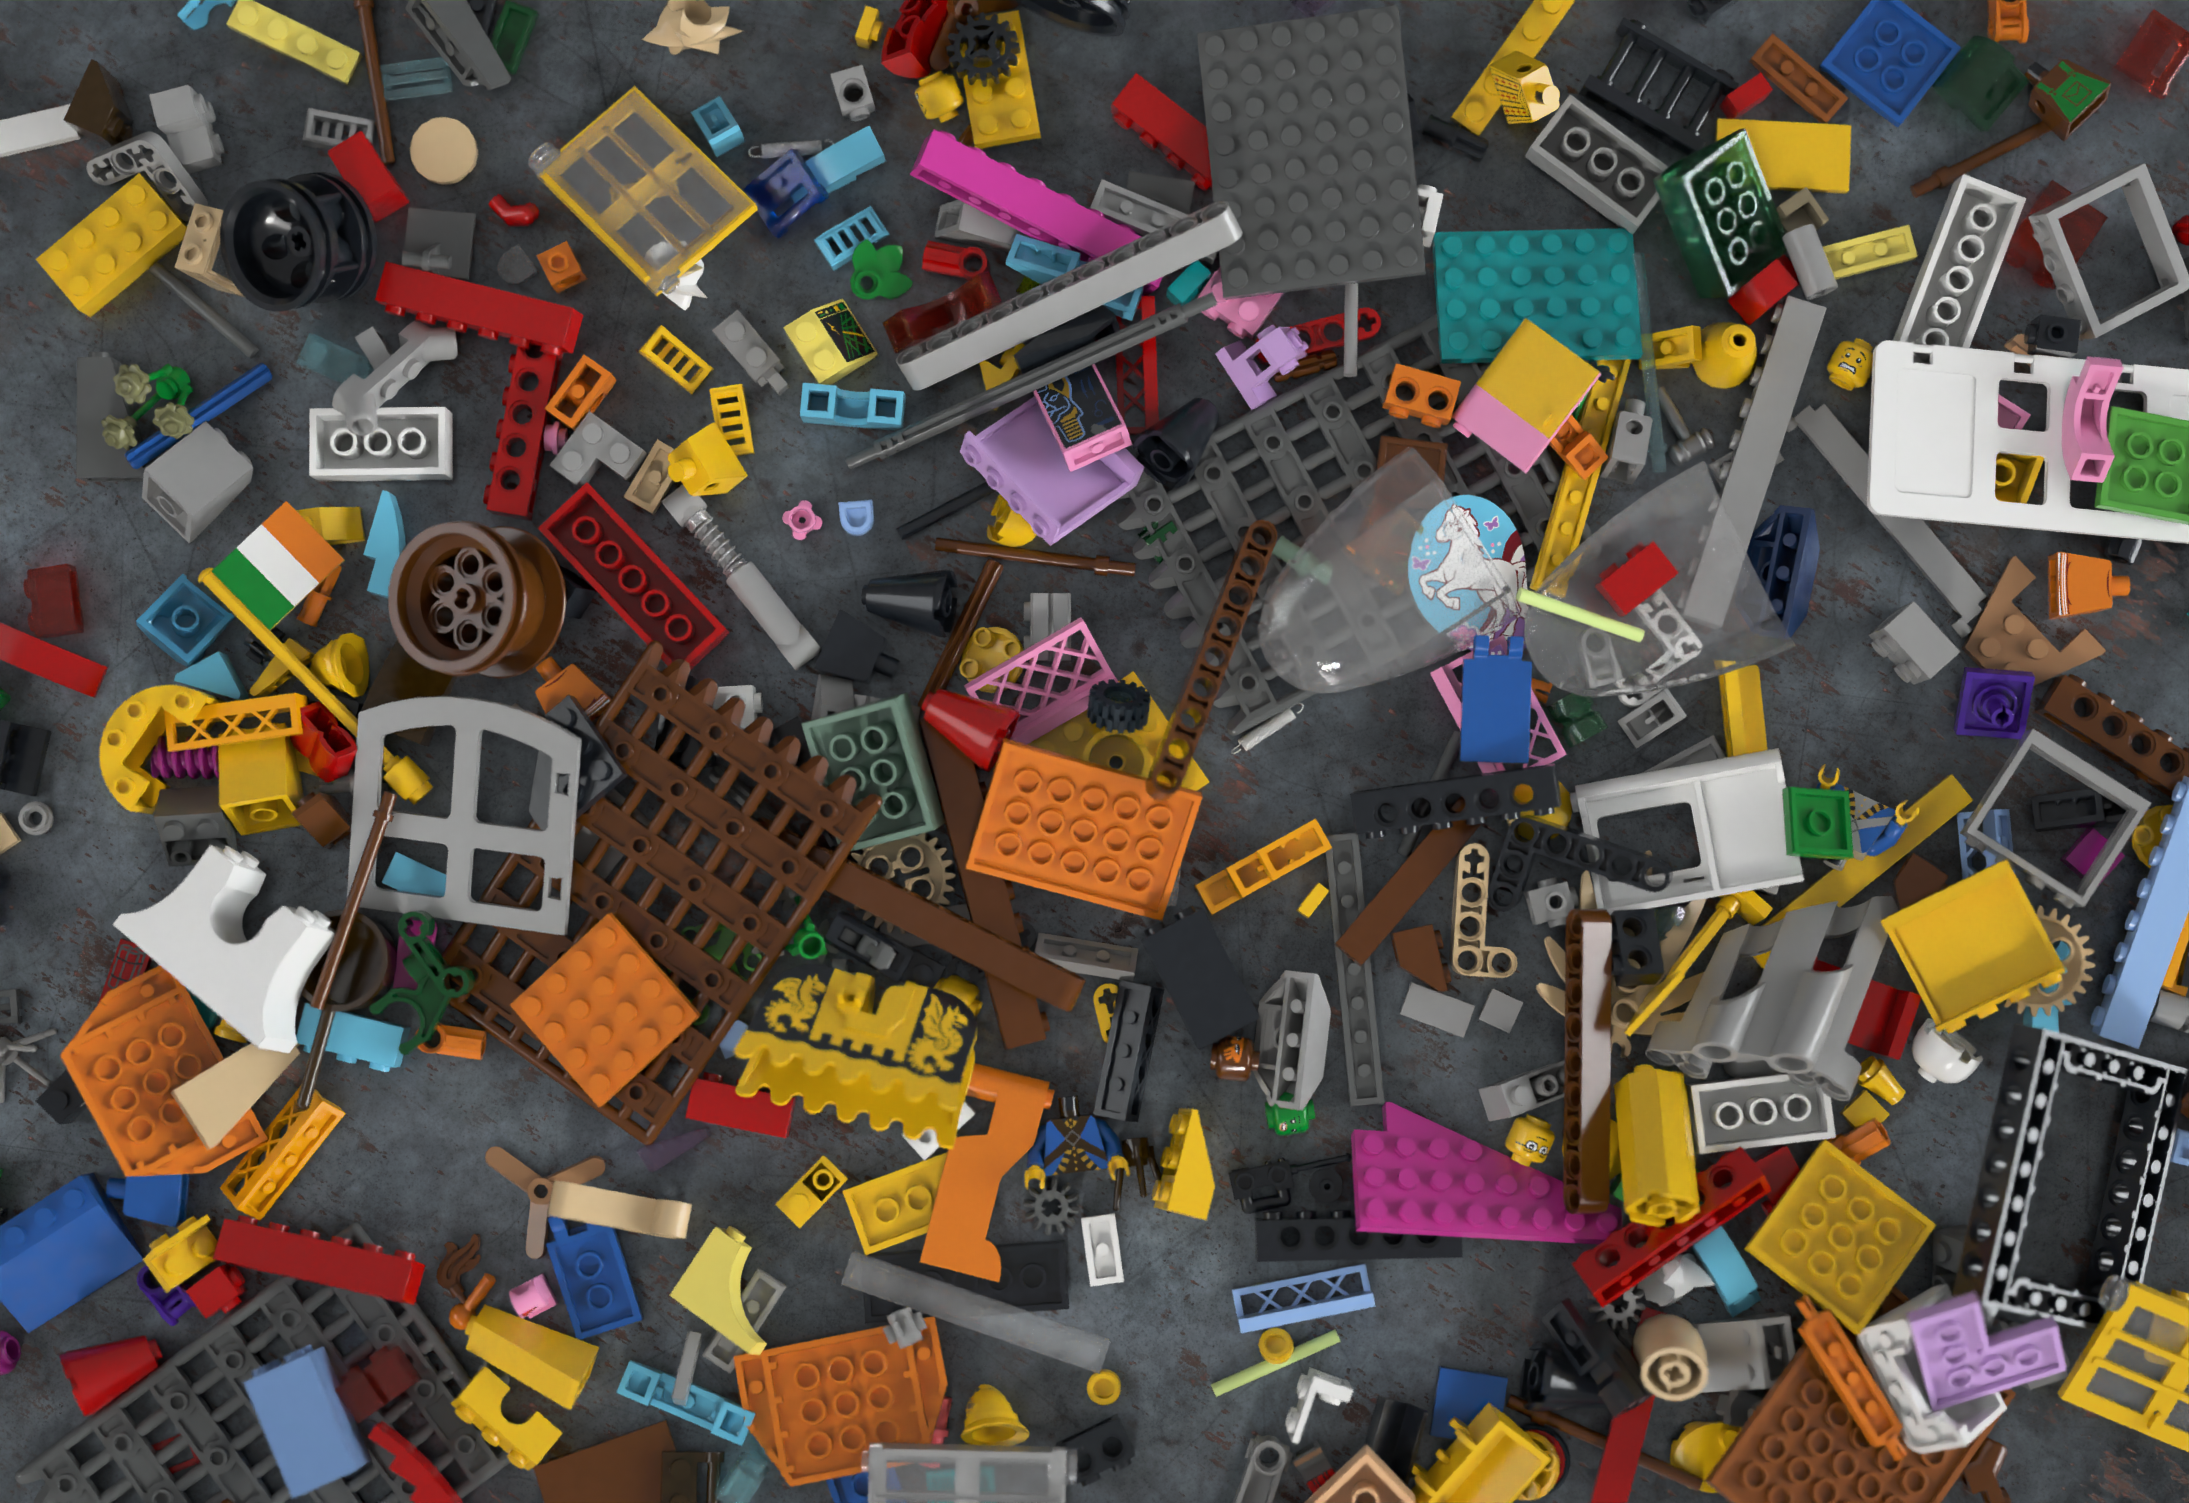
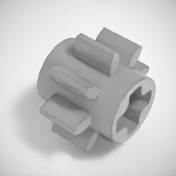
M907 1307L887 1316L890 1325L884 1327L883 1330L890 1344L897 1341L899 1348L903 1349L924 1339L921 1330L927 1328V1325L920 1312L913 1314L911 1308Z

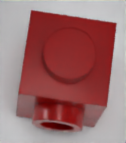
M224 1264L206 1275L186 1290V1292L206 1319L214 1316L221 1310L224 1314L233 1310L242 1303L239 1297L247 1292V1289L243 1285L245 1279L242 1273L235 1266L230 1267L229 1264Z

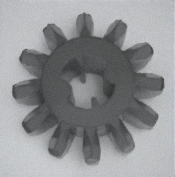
M1053 1177L1052 1188H1047L1045 1181V1186L1041 1189V1193L1034 1187H1029L1028 1192L1036 1198V1201L1031 1199L1023 1200L1024 1206L1035 1208V1210L1029 1211L1024 1215L1025 1219L1029 1220L1037 1216L1038 1220L1033 1224L1032 1228L1037 1231L1042 1223L1047 1224L1045 1228V1235L1047 1236L1051 1235L1052 1225L1056 1224L1060 1234L1065 1233L1061 1221L1064 1220L1069 1225L1074 1226L1076 1221L1068 1215V1212L1076 1214L1080 1213L1081 1210L1079 1206L1069 1205L1070 1202L1079 1199L1078 1193H1073L1069 1196L1065 1195L1071 1187L1069 1182H1066L1061 1190L1057 1189L1058 1177ZM1054 1198L1058 1199L1061 1202L1058 1203V1208H1061L1060 1212L1052 1211L1049 1215L1043 1211L1046 1208V1205H1042L1045 1199L1048 1201H1052Z

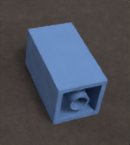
M311 1344L284 1356V1364L278 1358L252 1370L253 1378L243 1382L292 1499L357 1471L372 1460L324 1346L313 1350Z

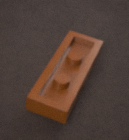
M1773 33L1748 61L1821 124H1827L1848 100L1846 95Z

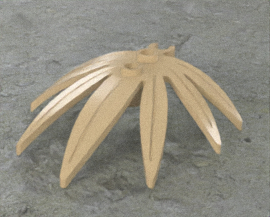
M1650 850L1644 853L1652 856V852ZM1652 867L1649 868L1647 876L1652 875ZM1586 870L1581 875L1579 909H1597L1589 871ZM1707 898L1691 901L1677 915L1659 939L1665 973L1655 985L1616 987L1614 975H1611V1052L1613 1043L1619 1044L1621 1046V1058L1628 1057L1631 1052V1044L1627 1039V1034L1624 1033L1625 1029L1648 992L1661 982L1680 955L1698 921ZM1623 927L1627 935L1635 936L1630 928ZM1547 936L1544 939L1548 955L1557 973L1565 983L1566 952L1550 936ZM1628 959L1632 967L1640 969L1637 961ZM1704 972L1681 981L1633 1034L1652 1037L1659 1021L1681 1022L1685 1012L1664 1016L1660 1014L1690 1001ZM1537 984L1536 990L1542 998L1558 1013L1565 1016V991L1548 984Z

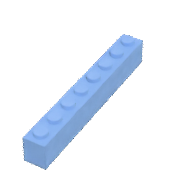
M2186 776L2183 777L2182 782L2178 781L2174 787L2171 798L2172 801H2175L2171 813L2166 814L2160 826V833H2163L2159 846H2154L2150 853L2148 864L2151 865L2148 877L2143 878L2138 886L2137 897L2140 899L2136 910H2131L2125 923V929L2128 930L2124 943L2120 942L2115 950L2114 961H2116L2114 971L2112 974H2108L2104 980L2102 993L2105 995L2101 1006L2095 1007L2090 1022L2093 1025L2092 1032L2137 1049H2139L2189 912V777Z

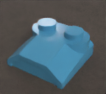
M182 574L136 620V624L154 644L176 662L190 667L201 661L205 655V650L232 622L235 615L228 613L191 583L187 576Z

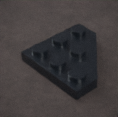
M568 695L543 718L556 723L582 739L576 809L577 819L624 780L628 774L574 696ZM538 750L529 812L540 829L546 830L548 827L552 758ZM559 773L558 792L568 794L569 773Z

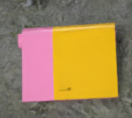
M1525 318L1452 414V418L1456 420L1452 426L1468 438L1472 433L1523 472L1527 473L1602 373Z

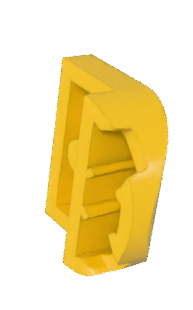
M1723 1420L1690 1422L1684 1426L1685 1430L1679 1439L1672 1442L1670 1463L1703 1478L1699 1491L1718 1493L1705 1482V1479L1742 1428L1725 1424Z

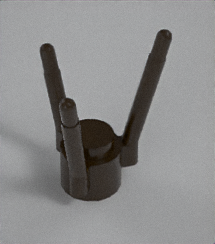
M1148 1137L1121 1140L1124 1158L1127 1160L1129 1167H1136L1140 1195L1142 1198L1147 1197L1144 1166L1148 1165L1149 1162L1155 1182L1156 1180L1161 1181L1162 1177L1155 1159L1154 1146H1149ZM1118 1168L1116 1171L1114 1211H1118L1120 1208L1124 1168Z

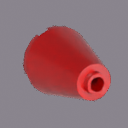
M938 689L936 693L929 692L921 707V710L925 711L924 719L976 765L988 772L997 763L1003 740L1011 739L1020 718V712L1013 708L943 689Z
M146 1335L66 1351L59 1357L65 1376L72 1385V1393L82 1413L87 1417L99 1411L159 1367L157 1359L162 1358L163 1355L155 1338L149 1341Z

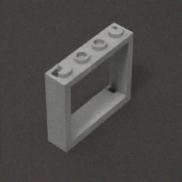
M2145 163L2125 166L2028 216L2034 231L2032 235L2040 245L2044 255V265L2052 275L2059 301L2064 305L2068 318L2081 320L2079 340L2097 338L2189 289L2188 271ZM2122 187L2161 289L2098 321L2058 219Z
M2035 729L2025 731L1960 834L1967 838L1965 843L1980 853L1987 850L1995 855V863L2007 858L2013 870L2015 868L2026 875L2023 879L2026 883L2038 890H2042L2043 887L2047 888L2055 894L2053 899L2068 909H2071L2072 906L2085 907L2151 803ZM2029 749L2126 810L2075 891L1977 830Z

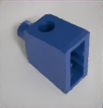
M190 1174L126 1177V1179L110 1177L107 1182L106 1195L107 1198L124 1199V1215L170 1227H178L186 1221Z

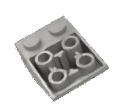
M1782 1311L1691 1323L1701 1336L1708 1361V1381L1699 1393L1730 1391L1731 1389L1736 1391L1769 1389L1774 1385L1795 1355L1790 1315Z

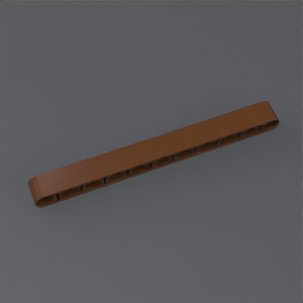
M759 817L757 820L766 828L770 826V822L772 823L771 820L764 817ZM786 827L779 835L780 838L795 848L803 837ZM815 843L807 856L824 867L833 851ZM845 858L825 888L826 891L1065 1011H1072L1086 982L1080 975Z

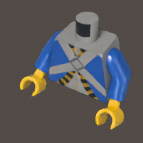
M1823 764L1818 773L1820 783L1817 784L1816 789L1849 791L1853 858L1863 861L1867 855L1875 857L1894 846L1907 828V822L1912 821L1919 814V808L1917 807L1912 815L1905 814L1903 805L1907 800H1903L1896 807V810L1838 784L1837 781L1840 776L1838 767L1833 778L1825 777L1823 772L1826 764ZM1824 859L1823 862L1833 869L1842 871L1847 860Z

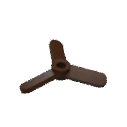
M947 0L948 16L929 56L930 66L938 71L948 67L951 57L947 54L946 46L952 45L948 36L949 33L958 34L956 29L957 23L966 26L968 23L967 16L969 15L974 19L981 12L986 14L1013 9L1019 3L1015 0Z

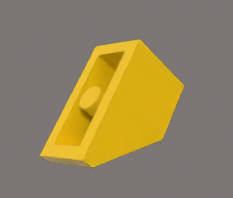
M316 507L296 510L331 546L366 541L361 507Z

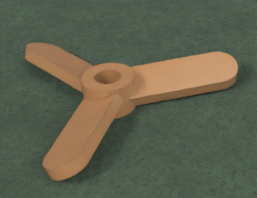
M491 1147L485 1154V1161L491 1168L528 1194L530 1210L526 1253L532 1259H540L547 1252L546 1243L548 1242L550 1225L548 1221L550 1216L547 1214L554 1181L581 1185L601 1176L605 1171L604 1160L599 1156H591L552 1175L541 1177L500 1147ZM540 1184L547 1187L548 1193L545 1197H541L537 1193V1187Z

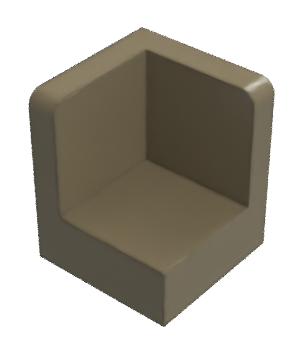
M1807 187L1780 204L1772 213L1786 233L1809 224H1814L1817 231L1829 221V218Z

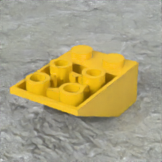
M1179 1108L1178 1114L1174 1113L1169 1124V1133L1172 1134L1170 1146L1165 1147L1161 1155L1160 1166L1164 1167L1161 1181L1156 1180L1154 1184L1152 1200H1155L1154 1208L1191 1218L1207 1220L1215 1184L1199 1113L1196 1109Z

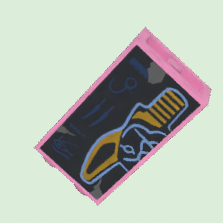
M1095 364L1032 391L1062 451L1070 472L1132 445L1126 424Z

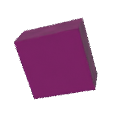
M2087 828L2061 857L2060 861L2078 877L2083 879L2107 839L2094 828ZM2119 852L2099 885L2125 857L2123 853Z

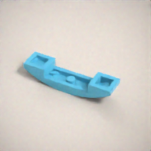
M632 1360L629 1361L616 1393L646 1406L652 1405L711 1430L710 1433L740 1446L744 1444L749 1431L746 1426H750L753 1422L755 1412L742 1408V1405L694 1383L691 1384L686 1406L674 1404L671 1396L676 1380L675 1375Z

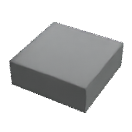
M1491 988L1478 1020L1510 1033L1523 1002Z

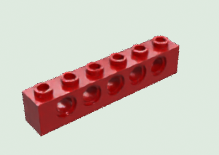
M530 344L529 348L517 346L516 354L512 353L510 356L508 372L512 374L510 386H505L502 396V405L506 406L504 419H499L496 427V438L500 439L498 451H493L489 466L490 471L493 472L491 485H486L483 496V503L487 505L486 510L490 513L532 521L545 454V426L550 424L552 417L545 410V407L556 394L564 354L562 351L560 356L543 353L539 358H530L529 351L534 344ZM530 376L538 377V386L534 390L525 391L523 389V383L526 378ZM523 409H531V420L526 424H519L517 422L518 413ZM518 441L525 442L526 450L524 454L519 457H513L511 455L512 445ZM511 474H518L520 477L519 485L512 490L505 489V479Z
M1741 1146L1734 1151L1725 1153L1717 1163L1707 1170L1696 1174L1698 1199L1703 1204L1699 1206L1700 1211L1687 1221L1674 1223L1668 1228H1664L1666 1225L1652 1226L1631 1222L1621 1230L1612 1232L1605 1241L1595 1248L1583 1252L1578 1260L1572 1263L1579 1277L1602 1308L1772 1190L1763 1172ZM1732 1182L1728 1187L1721 1188L1725 1183ZM1675 1217L1666 1218L1665 1224L1675 1221ZM1647 1241L1642 1247H1636L1640 1242ZM1619 1261L1615 1266L1608 1267L1610 1263Z

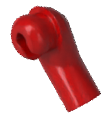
M501 194L492 198L488 204L511 227L531 225L539 217V209L534 203L529 202L525 205L511 206Z

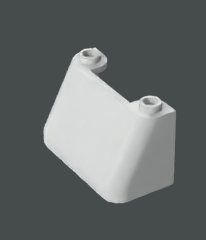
M1947 1284L1934 1286L1868 1323L1861 1334L1857 1335L1858 1347L1877 1386L1903 1425L1900 1434L1904 1442L1911 1450L1917 1453L1925 1454L1967 1446L2007 1409L2000 1393L1995 1392L1932 1412L1928 1403L1906 1313L1954 1298Z

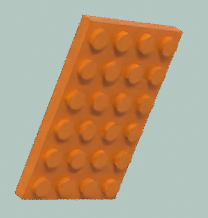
M1004 739L968 854L966 869L1162 921L1203 797L1202 792L1180 787L1168 800L1157 801L1146 792L1145 784L1147 777ZM1157 780V784L1162 789H1171V784Z

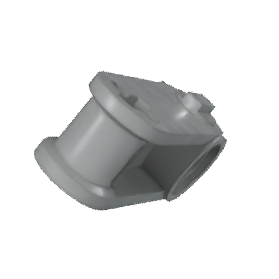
M1257 1435L1255 1439L1251 1438L1244 1456L1248 1460L1233 1503H1272L1283 1471L1287 1472L1293 1453L1289 1451L1290 1446L1282 1444L1278 1438L1271 1435ZM1267 1447L1274 1448L1278 1452L1276 1460L1270 1463L1263 1462L1259 1458L1261 1451Z

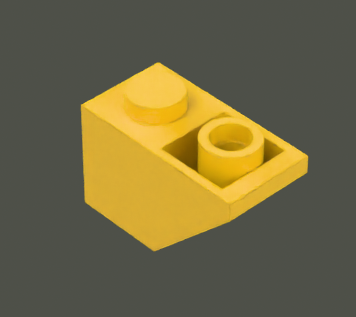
M823 1155L775 1205L798 1228H801L848 1178Z

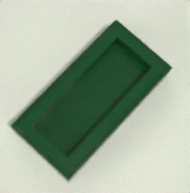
M506 0L490 42L508 73L515 75L539 13L531 8Z

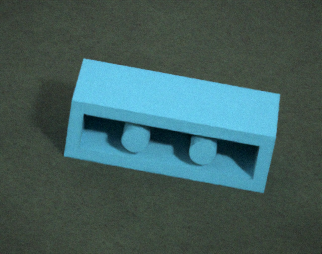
M305 1003L296 1035L297 1043L304 1045L303 1051L308 1053L311 1052L322 1011L311 1007V1003ZM336 1011L326 1051L337 1053V1060L356 1064L357 1059L369 1061V1068L389 1072L390 1067H401L403 1054L399 1051V1045L407 1042L411 1027L349 1011Z

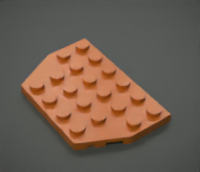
M161 965L108 991L60 1055L125 1177L206 1173L268 1140L254 1112L250 1108L216 1146L207 1150L172 1096L171 1092L218 1064L224 1060V1057L186 987Z
M935 1316L924 1318L927 1328L921 1330L924 1339L903 1349L899 1348L897 1341L892 1344L888 1342L883 1330L886 1326L767 1349L763 1350L760 1355L747 1353L733 1356L742 1408L756 1413L751 1425L746 1427L757 1439L790 1487L869 1472L870 1442L932 1443L948 1386ZM887 1461V1468L914 1462Z

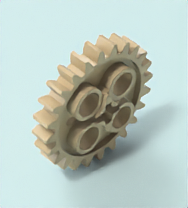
M928 832L921 833L918 836L913 835L862 848L864 851L862 855L857 853L851 854L858 861L857 864L871 870L874 861L878 859L886 860L889 869L883 877L889 880L897 878L896 872L899 870L903 874L908 875L927 867L930 869L928 874L907 879L905 881V888L913 891L917 882L928 881L931 885V893L927 899L939 905L940 903L944 905L951 904L944 895L945 892H955L953 887L947 885V881L956 878V875L946 871L954 862L952 860L943 861L942 857L948 852L947 848L936 850L935 847L939 839L935 837L927 842ZM913 848L919 850L921 859L918 865L907 867L903 862L904 853ZM856 905L854 906L856 911L862 909ZM866 911L863 916L864 921H868L874 916L876 917L875 928L879 929L886 922L887 932L892 933L895 928L894 924ZM900 928L901 933L906 934V931Z
M2043 906L2037 907L2036 915L2051 943L2063 941L2068 946V955L2061 960L2063 966L2067 968V972L2060 974L2062 980L2057 983V987L2052 992H2043L2038 984L2028 989L2030 993L2028 997L2016 1002L2017 1013L2021 1014L2025 1007L2028 1006L2032 1017H2036L2038 1008H2042L2045 1015L2050 1016L2051 1006L2053 1005L2060 1012H2063L2064 1005L2062 1001L2065 999L2072 1004H2076V999L2073 996L2074 991L2085 994L2086 990L2080 985L2081 981H2092L2093 979L2084 973L2085 969L2095 967L2094 963L2088 962L2085 959V956L2094 953V950L2083 949L2082 944L2090 939L2089 936L2078 937L2076 935L2081 925L2076 924L2069 927L2070 915L2068 914L2060 920L2056 919L2057 909L2055 908L2050 911L2048 916H2044ZM2007 999L2004 1001L2003 1006L2007 1008L2012 1005L2010 1000Z

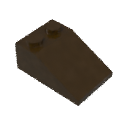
M397 639L373 682L361 711L385 703L410 698L450 696L457 676L443 674L418 663L405 651ZM437 726L411 728L393 732V734L429 747Z

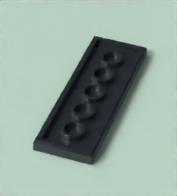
M1065 1240L996 1244L995 1246L1001 1259V1277L999 1282L921 1263L920 1259L923 1250L861 1254L865 1324L888 1322L887 1316L907 1307L911 1308L913 1314L920 1312L923 1318L935 1316V1319L1069 1309Z

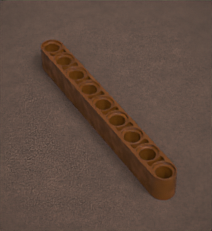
M1255 521L1240 539L1146 779V792L1154 800H1168L1179 790L1184 781L1277 541V529L1269 521ZM1258 533L1262 535L1266 544H1257L1252 534ZM1240 564H1249L1254 570V575L1244 573ZM1229 593L1238 594L1242 599V605L1232 603L1229 599ZM1217 623L1226 624L1230 628L1231 634L1228 636L1221 634L1217 629ZM1205 653L1214 654L1218 658L1219 665H1210L1205 659ZM1193 684L1203 685L1206 688L1207 696L1197 695L1193 689ZM1181 714L1192 716L1195 721V727L1185 726L1181 720ZM1169 745L1179 746L1183 752V758L1173 757L1169 752ZM1157 776L1167 777L1170 780L1171 789H1162L1157 784Z
M1572 909L1566 918L1563 1199L1566 1210L1572 1215L1604 1213L1609 1206L1612 921L1609 912L1605 909Z

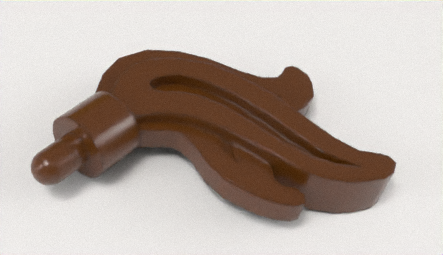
M474 1234L471 1241L460 1250L453 1242L445 1243L444 1246L447 1248V1254L437 1270L436 1278L438 1284L447 1289L454 1299L458 1297L462 1304L466 1302L467 1298L463 1294L465 1289L460 1283L461 1275L474 1269L482 1257L478 1254L475 1259H472L480 1248L481 1239L478 1234Z

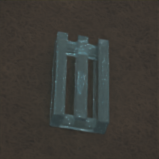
M443 57L380 65L381 72L383 73L382 83L385 89L384 98L386 100L453 92L450 67ZM442 68L439 71L391 77V74ZM444 78V83L392 90V85Z

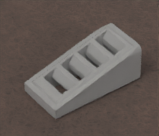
M308 108L302 145L330 150L343 142L341 140L343 125L350 126L349 137L356 134L357 127L364 128L363 133L372 144L375 121ZM316 122L323 123L321 136L314 135ZM330 124L337 125L334 139L328 138Z

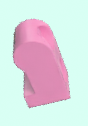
M544 1273L509 1291L511 1302L521 1318L528 1316L530 1319L559 1303Z

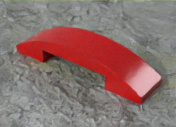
M0 622V660L90 697H96L109 667Z

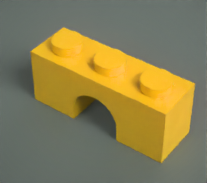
M484 1366L471 1378L450 1404L456 1408L455 1413L461 1420L468 1424L473 1423L482 1431V1437L493 1446L499 1445L508 1453L507 1458L513 1465L520 1469L530 1470L541 1461L562 1435V1432L538 1411L527 1417L523 1424L516 1425L508 1422L501 1413V1402L511 1388Z

